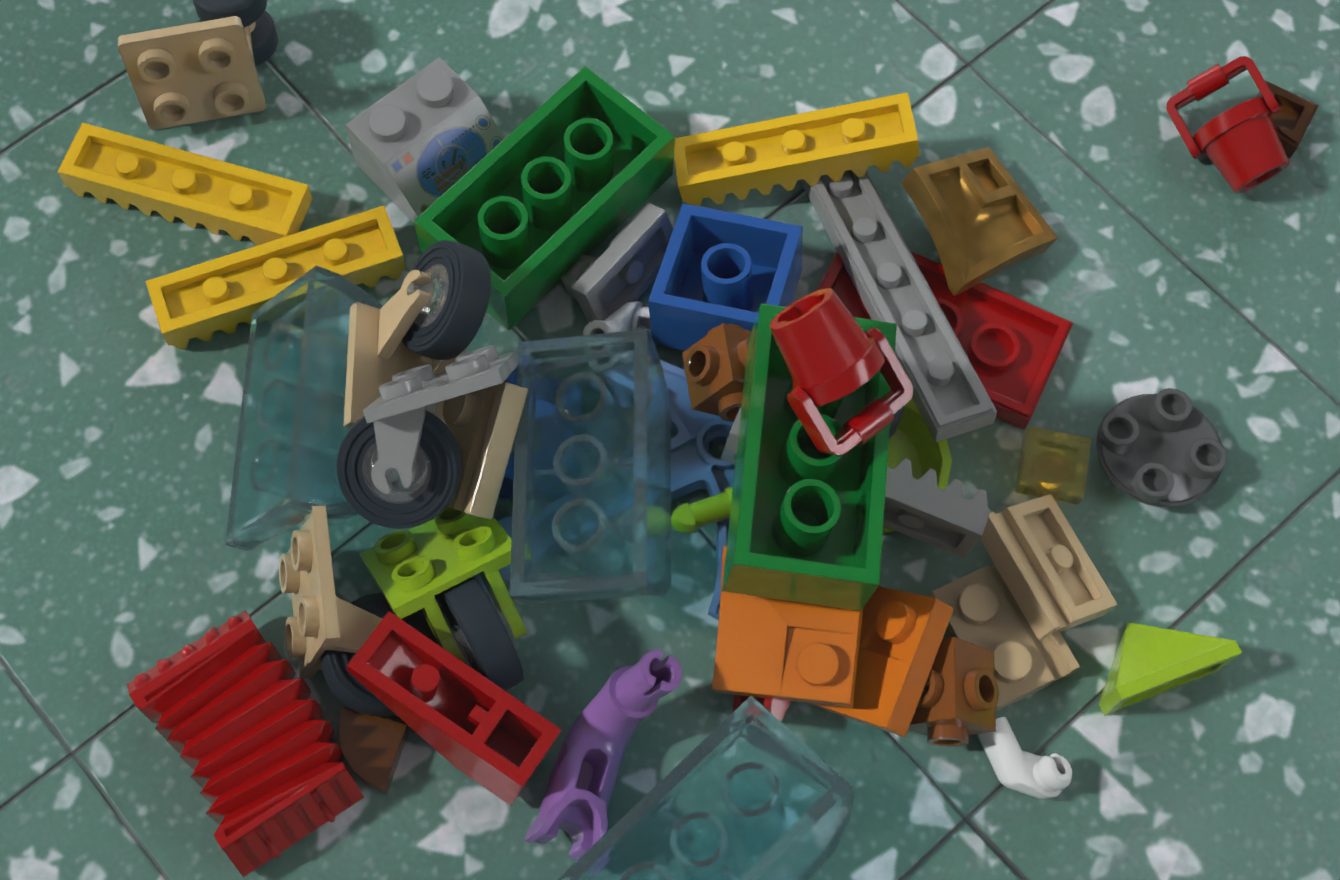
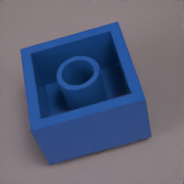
M682 203L648 300L652 344L686 351L706 336L709 330L722 323L736 324L743 329L752 331L761 303L783 307L792 304L802 272L803 226Z

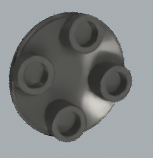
M1167 388L1161 390L1158 394L1136 395L1119 402L1106 414L1097 434V455L1107 477L1124 494L1151 506L1179 507L1197 501L1212 489L1227 462V452L1221 444L1214 426L1203 413L1192 406L1190 397L1178 389Z

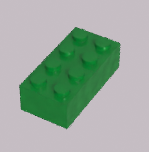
M585 66L414 220L420 253L422 255L431 245L443 240L461 243L481 253L488 262L491 274V292L486 312L507 330H510L561 281L562 275L566 274L580 259L581 255H589L673 175L675 136Z
M761 303L748 340L722 591L861 611L879 586L890 424L863 446L855 445L843 455L820 452L787 399V394L794 389L793 378L770 329V322L786 307ZM854 317L864 332L873 327L883 333L895 353L897 323ZM879 370L868 382L855 391L823 406H817L816 408L834 436L843 429L845 422L876 398L880 399L891 389Z

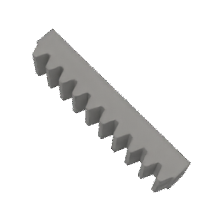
M741 408L735 418L721 456L722 460L734 465L736 463ZM904 458L894 470L887 467L883 526L965 558L981 538L991 511L987 504V491L979 489L970 500L962 497V483L958 479H954L942 490L937 488V475L933 469H929L917 480L912 478L911 460Z

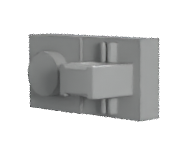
M647 203L622 228L599 258L583 254L566 274L562 275L560 279L567 293L578 301L588 323L594 320L603 321L625 303L637 301L656 280L673 231L672 224L664 209Z

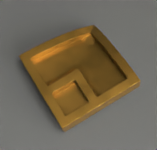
M989 147L914 167L901 182V185L914 202L930 232L941 259L948 289L953 296L961 294L1002 270L1044 253L1058 239L1057 235Z

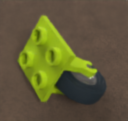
M446 507L437 517L429 522L409 530L390 532L381 537L374 547L360 553L365 567L397 617L403 619L421 609L439 646L467 665L471 664L474 670L505 691L524 680L523 669L512 641L526 635L527 631L499 573L500 569L523 557L519 547L494 517L491 520ZM480 574L495 605L492 604L487 593L474 577L475 575ZM439 593L442 605L452 626L450 628L434 597Z

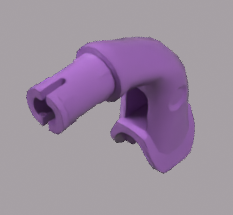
M658 649L650 650L634 666L621 667L611 674L606 684L579 715L567 734L551 771L537 818L527 831L524 841L530 844L534 842L546 844L558 835V829H563L568 832L572 840V848L569 855L576 860L578 865L587 867L601 856L608 828L607 810L629 740L640 722L654 711L658 704V699L675 690L682 680V669L675 657L668 655L661 661L664 651Z

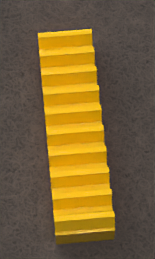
M908 92L675 138L674 147L677 184L682 202L695 206H700L703 198L708 197L717 205L723 204L726 194L733 193L738 199L744 200L747 198L750 189L754 188L764 196L770 195L775 184H780L787 191H791L794 189L797 180L804 179L810 186L818 184L821 175H828L834 182L841 180L844 172L847 170H852L857 177H863L868 167L873 165L881 173L888 172L894 161H900L905 168L912 167L916 157L920 156L919 141Z
M83 122L57 171L64 185L69 187L77 196L84 197L85 193L89 192L101 203L106 204L108 198H110L126 210L132 204L144 215L150 216L152 211H157L166 221L173 222L174 218L178 217L190 228L195 229L197 223L203 224L212 234L218 235L221 229L237 241H240L242 236L249 237L256 246L298 233L313 199L307 184Z
M383 205L145 282L168 346L172 345L182 350L187 348L189 339L194 337L206 342L211 340L213 332L219 329L231 334L236 331L238 323L246 322L251 326L259 325L262 315L269 314L277 319L283 317L285 308L290 306L299 311L305 310L311 299L316 298L322 303L330 301L333 292L340 291L348 296L353 294L356 285L363 283L369 288L375 287L379 278L385 275L393 281L400 278L403 270L406 269V265L387 211Z

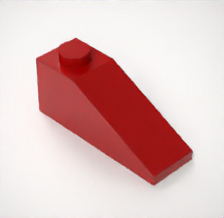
M388 611L346 667L350 674L455 768L510 806L515 802L562 730L390 611Z

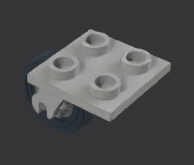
M495 345L482 347L457 356V362L447 365L444 372L434 374L431 364L398 373L392 376L393 381L379 386L378 389L381 396L363 409L364 416L346 433L338 452L337 478L341 491L350 506L366 520L376 525L393 529L416 527L437 517L455 496L462 476V456L459 445L449 427L435 415L437 403L503 383L520 363L516 350L498 355Z

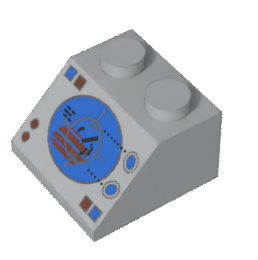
M440 57L345 124L355 164L413 223L420 214L504 140L503 135L479 95Z

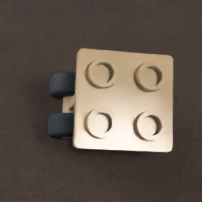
M193 0L197 15L202 22L118 37V50L150 129H164L260 112L266 109L265 97L256 66L267 61L274 54L278 45V35L274 21L265 10L267 0Z

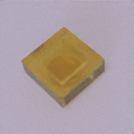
M1028 426L1022 439L1015 493L1034 497L1052 494L1055 501L1078 505L1085 494L1091 438Z

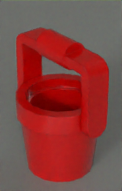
M1241 56L1223 67L1219 63L1187 81L1188 87L1168 100L1166 104L1167 112L1192 157L1197 159L1203 155L1202 153H1206L1235 194L1257 187L1289 166L1290 162L1271 119L1272 113L1274 115L1280 112L1281 108L1251 58ZM1248 70L1263 97L1249 99L1224 111L1199 128L1194 136H1192L1178 110L1195 100L1199 102L1228 85L1230 79Z
M833 289L817 290L798 299L783 309L770 322L771 332L793 378L794 389L787 394V399L820 452L843 455L855 445L863 446L890 424L894 419L893 414L912 398V382L883 333L873 327L864 332ZM880 370L891 390L880 399L876 398L845 422L843 429L833 436L816 407L836 401L855 391Z

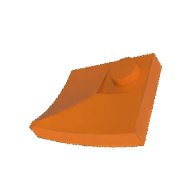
M723 546L720 609L712 690L716 693L853 708L863 609L858 611L723 592L722 586L727 546Z
M878 586L863 607L853 708L815 703L808 704L906 737L954 608L937 598Z

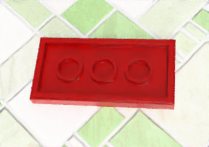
M910 251L996 408V418L1025 430L1064 346L1073 322L982 282L959 295L953 296L948 289L943 266ZM837 252L817 290L833 289L853 317L872 320L844 267L840 254Z

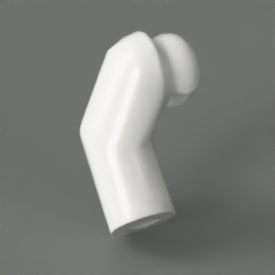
M640 301L627 302L605 320L589 322L583 331L585 345L590 350L598 352L622 351L631 346L636 337L646 341L651 340L649 307H643Z
M1006 717L996 719V731L977 734L998 780L1005 787L1038 799H1050L1057 797L1062 789L1070 785L1072 769L1068 761L1057 753H1053L1050 756H1039L1022 751Z

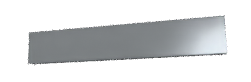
M847 170L844 172L841 180L834 182L828 175H821L818 184L810 186L804 179H801L800 181L838 254H840L844 267L871 319L897 323L895 355L912 382V399L935 443L994 424L997 414L996 408L867 171L863 177H857L852 170Z

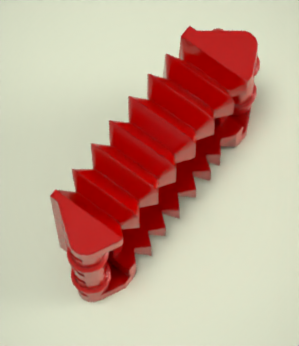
M246 610L237 616L230 617L226 623L218 628L211 627L205 636L192 644L185 645L182 650L168 659L158 660L155 667L145 673L138 674L134 680L127 683L129 696L135 706L152 723H158L155 730L180 754V758L194 769L191 778L203 788L200 794L212 804L206 814L217 824H220L214 833V837L243 878L274 857L276 859L280 858L283 851L328 821L333 823L337 815L365 798L344 764L340 762L344 754L337 743L329 742L335 731L328 720H321L324 712L316 699L308 700L312 691L304 678L294 679L296 672L288 659L281 660L282 657L272 642L266 643Z

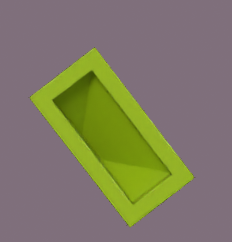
M1127 622L1098 704L1104 716L1218 672L1238 657L1242 651L1235 640Z

